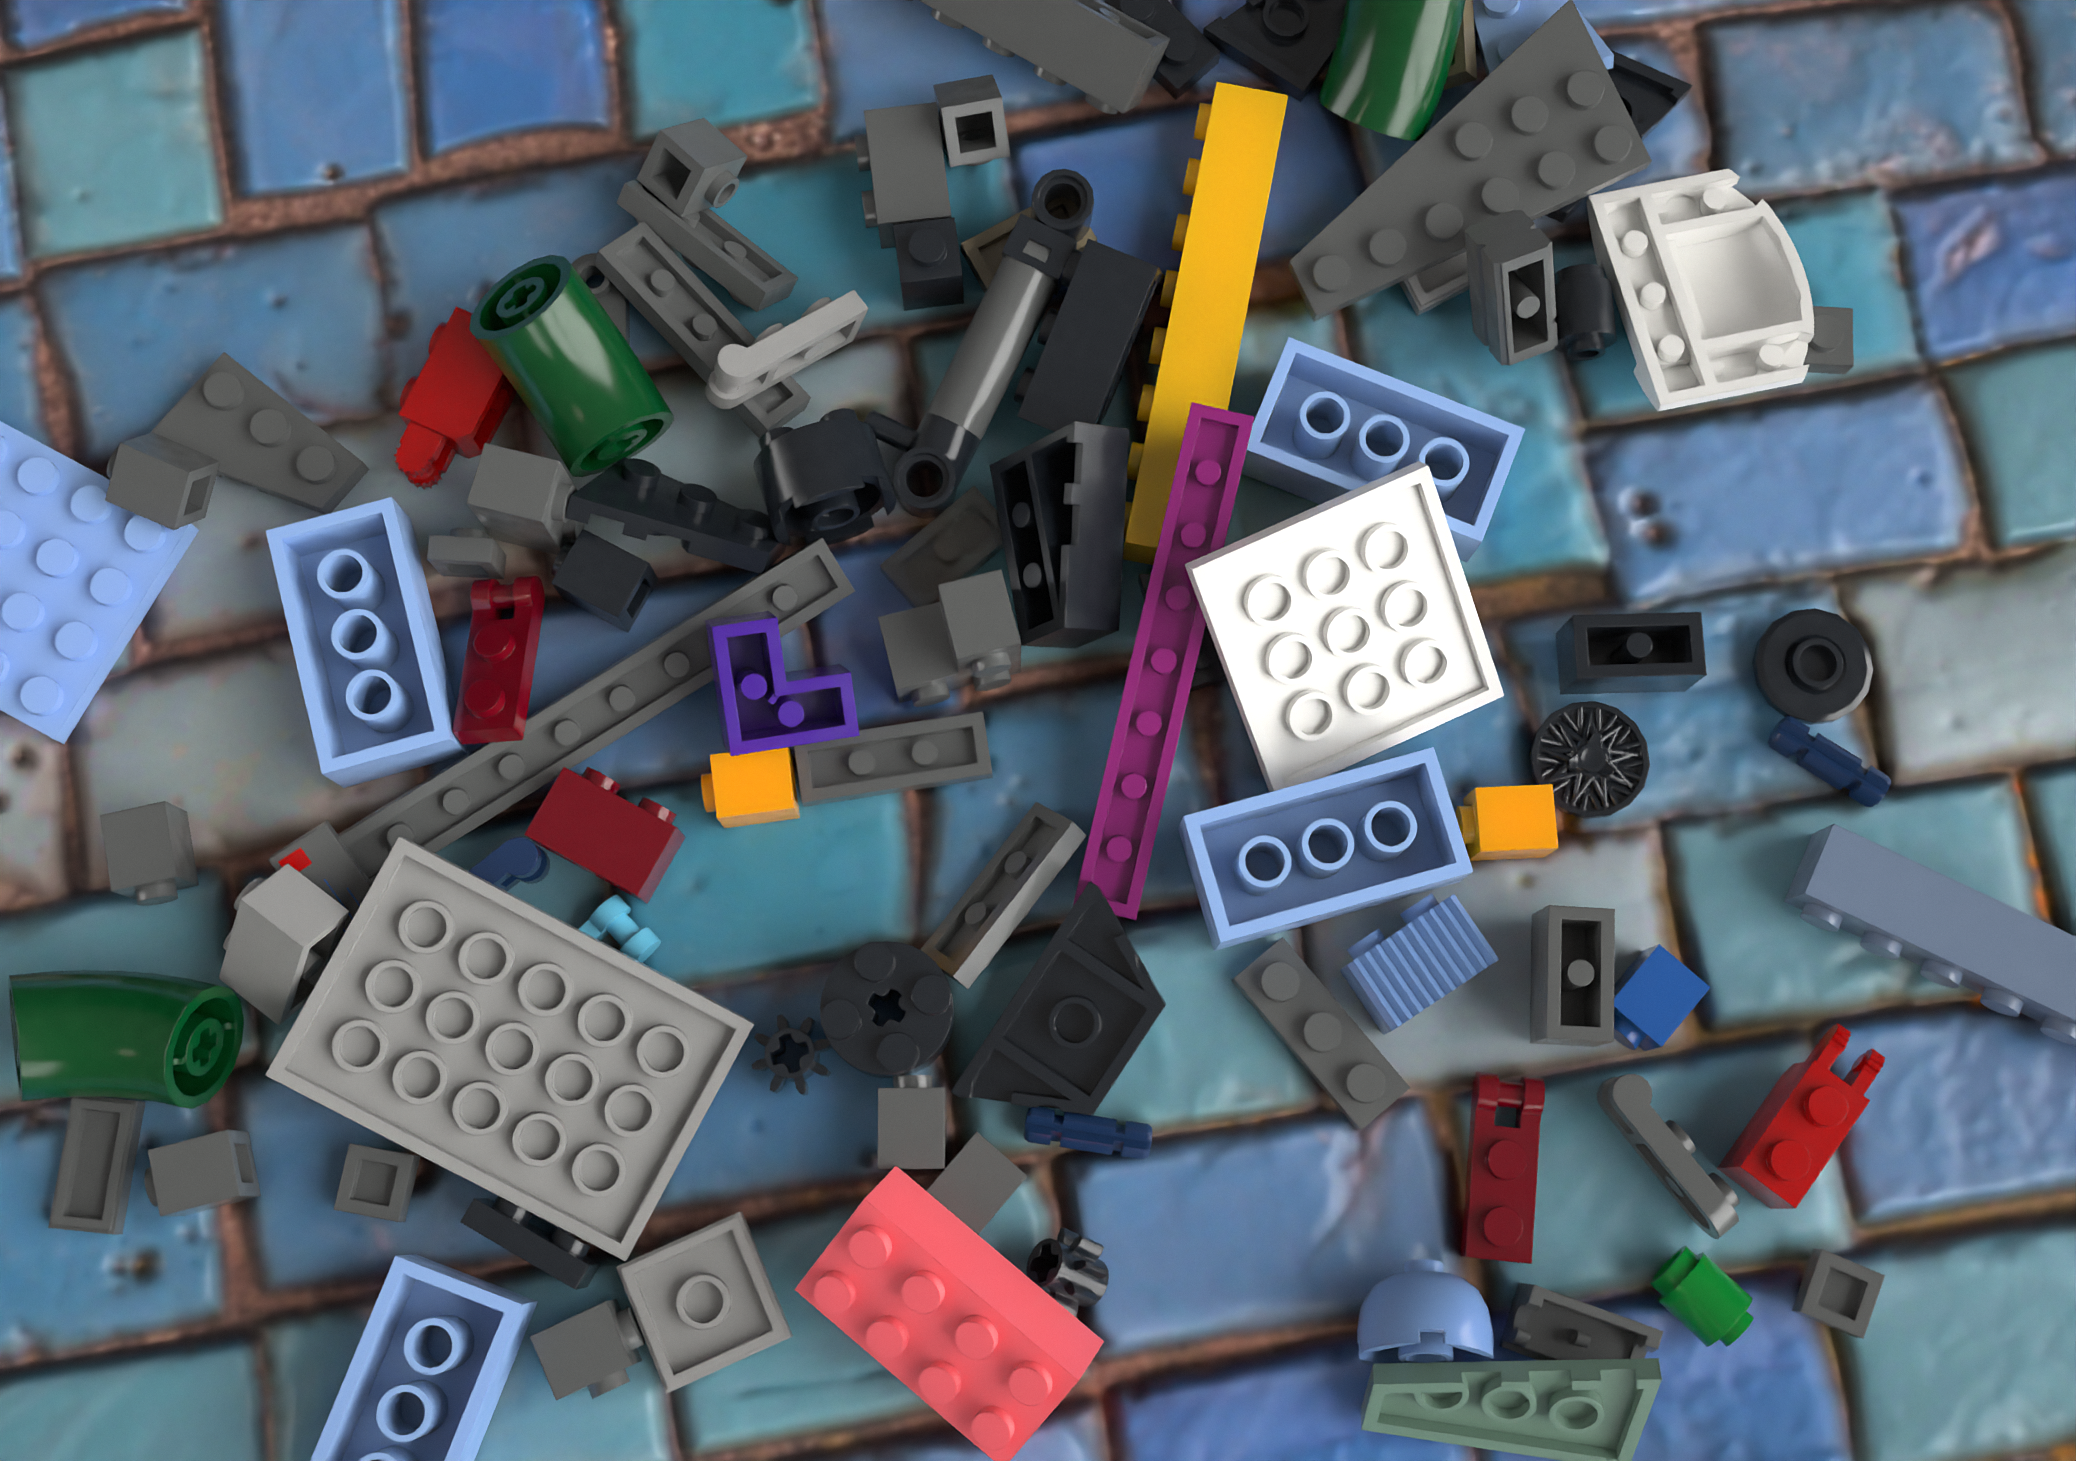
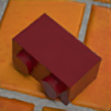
M563 767L524 835L544 849L648 904L685 839L681 831L672 825L677 815L646 797H642L638 806L619 797L616 793L621 785L590 767L585 769L582 776Z

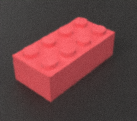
M897 1166L864 1198L794 1289L993 1461H1010L1077 1384L1104 1343L1093 1331Z

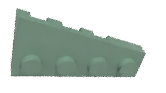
M1659 1358L1376 1363L1372 1366L1361 1406V1430L1561 1461H1632L1662 1381Z

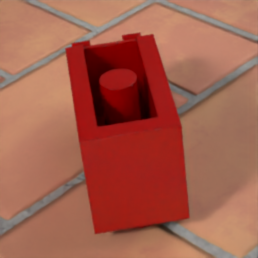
M457 306L448 322L440 323L433 332L428 347L429 357L419 376L414 375L408 380L400 397L399 404L401 409L398 415L405 422L407 428L399 441L400 447H396L397 453L394 454L396 461L394 462L399 470L404 472L411 484H414L417 488L422 487L424 490L426 487L432 489L433 485H438L437 482L442 480L441 475L446 473L455 454L468 459L482 454L484 444L491 443L517 394V391L469 330L473 313Z
M1838 1023L1829 1028L1805 1062L1794 1063L1781 1075L1717 1167L1718 1170L1770 1209L1797 1208L1870 1102L1863 1095L1884 1066L1885 1057L1871 1048L1856 1059L1851 1070L1843 1080L1832 1073L1829 1069L1844 1051L1851 1036V1032Z

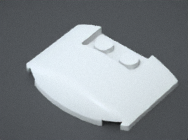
M1729 168L1589 195L1586 202L1597 265L1604 267L1607 278L1611 282L1612 293L1637 363L1633 371L1634 375L1657 411L1802 383L1808 371L1809 364L1803 365L1808 350V343L1811 342L1814 336V315L1810 288L1802 262L1786 229L1769 205L1762 199L1755 206L1753 202L1732 188V186L1738 183L1740 177Z

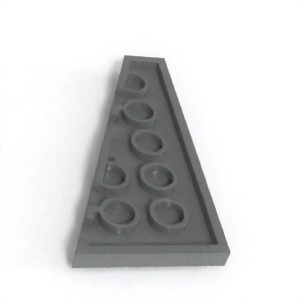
M1568 0L1289 261L1288 269L1314 322L1466 252L1464 231L1468 226L1512 210H1523L1534 221L1636 174L1649 166L1652 160L1573 0Z

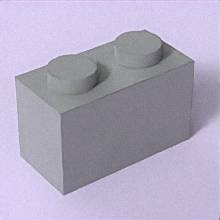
M286 864L266 880L261 877L254 879L237 897L234 903V909L237 910L233 928L223 943L226 954L219 975L221 981L277 1025L283 1023L305 1005L339 944L349 910L289 864Z

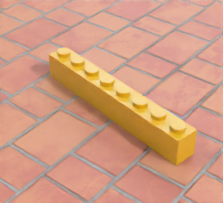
M1216 82L1212 105L1200 102L1193 139L1205 141L1201 160L1189 158L1182 191L1184 195L1194 196L1190 215L1178 213L1171 250L1182 252L1179 272L1166 270L1160 301L1161 307L1171 308L1168 327L1155 326L1148 363L1160 365L1156 386L1143 385L1137 421L1148 423L1145 443L1132 442L1127 465V479L1135 480L1137 483L1133 503L1126 501L1124 560L1149 565L1154 564L1191 403L1194 402L1228 410L1288 95Z

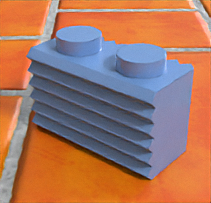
M1432 893L1400 914L1406 923L1405 927L1387 939L1378 928L1347 949L1353 961L1340 970L1341 974L1347 980L1349 986L1362 1002L1364 1008L1383 1035L1398 1028L1499 960L1455 894L1441 903H1438Z

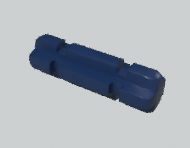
M1786 716L1776 724L1768 739V745L1773 750L1786 758H1789L1791 754L1796 756V764L1838 790H1841L1843 787L1849 789L1848 796L1865 807L1877 805L1886 795L1891 785V779L1888 775L1871 765L1868 769L1861 766L1862 759L1820 733H1817L1815 737L1808 734L1810 727L1792 716Z
M1031 1107L1026 1113L1023 1135L1024 1139L1030 1143L1050 1145L1051 1141L1060 1142L1059 1147L1109 1155L1115 1150L1121 1151L1122 1157L1141 1160L1148 1158L1150 1154L1153 1131L1152 1127L1146 1123L1126 1121L1125 1125L1116 1124L1117 1119L1072 1112H1064V1116L1054 1115V1109Z

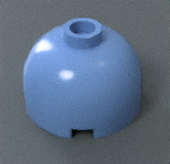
M1416 1259L1404 1262L1403 1272L1384 1277L1368 1291L1360 1307L1357 1327L1359 1359L1367 1365L1405 1362L1491 1361V1358H1493L1494 1338L1490 1313L1480 1292L1464 1278L1445 1273L1444 1264L1440 1261Z

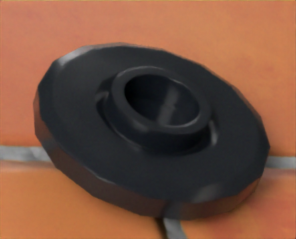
M1816 608L1795 610L1772 622L1757 641L1752 661L1756 686L1768 705L1784 717L1792 716L1808 725L1832 723L1854 711L1869 692L1873 674L1869 647L1857 628L1838 614Z
M1596 701L1570 703L1551 713L1536 731L1529 753L1532 778L1536 785L1553 784L1555 807L1563 813L1583 819L1608 817L1629 806L1645 787L1650 768L1647 742L1636 723L1618 708Z

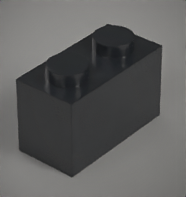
M1701 612L1573 615L1556 633L1560 695L1685 692L1707 675Z

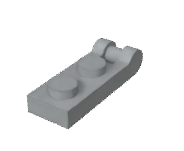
M854 290L834 301L829 297H824L813 303L802 314L801 318L792 324L784 327L782 323H777L764 330L748 348L739 344L724 346L719 351L714 364V371L710 374L705 387V395L708 401L721 409L736 407L852 342L869 308Z

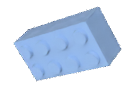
M1288 337L1254 420L1241 474L1317 504H1323L1420 461L1429 466L1460 560L1468 562L1484 538L1525 428Z
M392 497L266 530L322 775L341 787L346 788L468 754L466 744H461L452 732L456 702L412 521Z
M1434 747L1185 815L1178 827L1214 951L1459 883L1473 872Z
M417 1254L395 1256L310 1461H474L538 1301Z

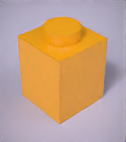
M788 747L731 756L728 752L710 755L712 773L701 775L703 802L706 813L716 811V818L724 828L800 818L793 756Z
M1553 784L1477 787L1463 798L1464 806H1457L1455 816L1464 844H1467L1470 861L1544 858L1558 849Z

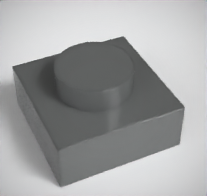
M1813 306L1814 336L1811 342L1808 343V350L1803 365L1809 364L1807 372L1846 374L1854 366L1853 308Z
M473 528L451 529L450 536L429 535L427 560L442 576L504 579L507 555L493 538H489L487 532Z
M349 1143L333 1210L395 1222H405L421 1156Z
M1813 1248L1792 1311L1852 1337L1864 1339L1885 1275L1824 1249Z

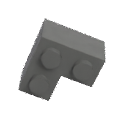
M1001 569L938 585L940 602L878 617L899 703L912 700L915 707L934 705L950 698V690L974 685L975 691L993 690L1009 684L1012 681L1010 675L1021 673V641Z

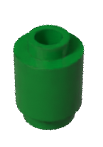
M1686 1245L1676 1251L1662 1265L1649 1283L1660 1293L1658 1301L1707 1347L1718 1340L1726 1347L1731 1345L1746 1331L1754 1319L1746 1311L1753 1298L1703 1252L1696 1255Z

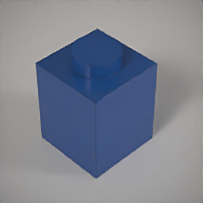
M1660 944L1643 950L1614 984V1039L1631 1050H1636L1638 1046L1643 1051L1662 1047L1711 987Z

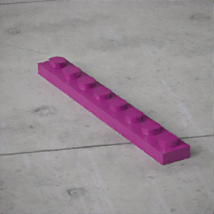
M1194 402L1191 403L1073 905L1088 883L1092 881L1101 888L1115 915L1134 920L1137 918L1206 625L1185 564L1224 547L1254 416Z

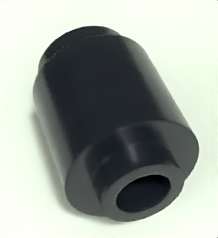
M1579 264L1563 268L1554 274L1556 317L1554 321L1557 323L1558 345L1554 348L1559 352L1567 353L1570 360L1588 361L1597 359L1606 353L1605 348L1617 341L1611 282L1604 278L1603 268L1598 265Z

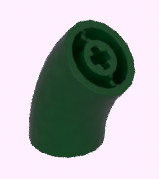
M1347 0L1336 46L1318 96L1319 103L1335 114L1365 128L1404 140L1419 141L1429 131L1436 113L1456 48L1466 0Z
M544 256L533 259L512 270L493 285L479 301L471 315L469 330L527 405L572 477H586L601 473L623 457L630 459L657 441L674 421L670 408L643 365L600 302L564 256Z
M52 971L9 975L8 977L13 1048L21 1102L69 1097H118L149 1100L193 1109L207 1103L223 1087L235 1066L242 1045L244 1016L241 1001L230 988L188 978L128 971Z

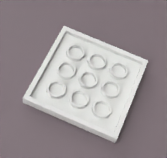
M1420 461L1185 564L1269 792L1329 776L1504 696L1429 466Z

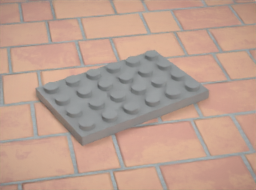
M398 837L265 1076L626 1261L748 1037L754 1022L407 838Z

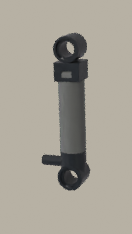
M1069 169L1052 170L1043 175L1035 185L1032 194L1031 218L1022 213L1020 214L1002 250V261L917 431L875 410L870 411L865 418L864 423L873 429L876 439L905 452L895 465L893 483L899 503L912 516L922 519L935 518L945 513L953 504L957 488L1053 295H1057L1062 286L1060 282L1069 256L1074 249H1077V242L1081 241L1089 231L1094 207L1093 189L1087 179L1076 171ZM1055 198H1066L1074 202L1079 211L1069 219H1058L1049 214L1045 207ZM929 469L941 476L943 483L936 494L930 497H920L909 490L907 487L909 479L919 470Z

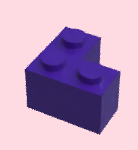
M769 611L705 620L723 744L731 756L860 736L852 676L848 669L841 664L785 672L778 619Z

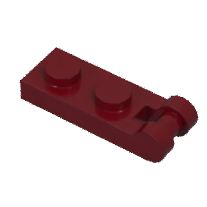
M538 575L516 577L512 584H500L497 579L475 580L472 583L470 594L473 614L452 732L461 744L522 741L545 603L543 583ZM515 608L513 619H501L503 609Z
M1480 1071L1475 1073L1471 1100L1461 1257L1532 1264L1540 1124L1545 1102V1083L1542 1078L1522 1076L1520 1082L1499 1080L1497 1073ZM1497 1106L1516 1108L1515 1128L1494 1126Z

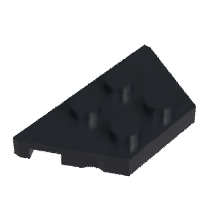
M1092 881L1088 883L951 1090L953 1094L960 1098H982L1011 1102L1013 1105L1035 1108L1042 1106L1057 1108L1065 1112L1094 1115L1166 1006L1164 998L1098 885Z

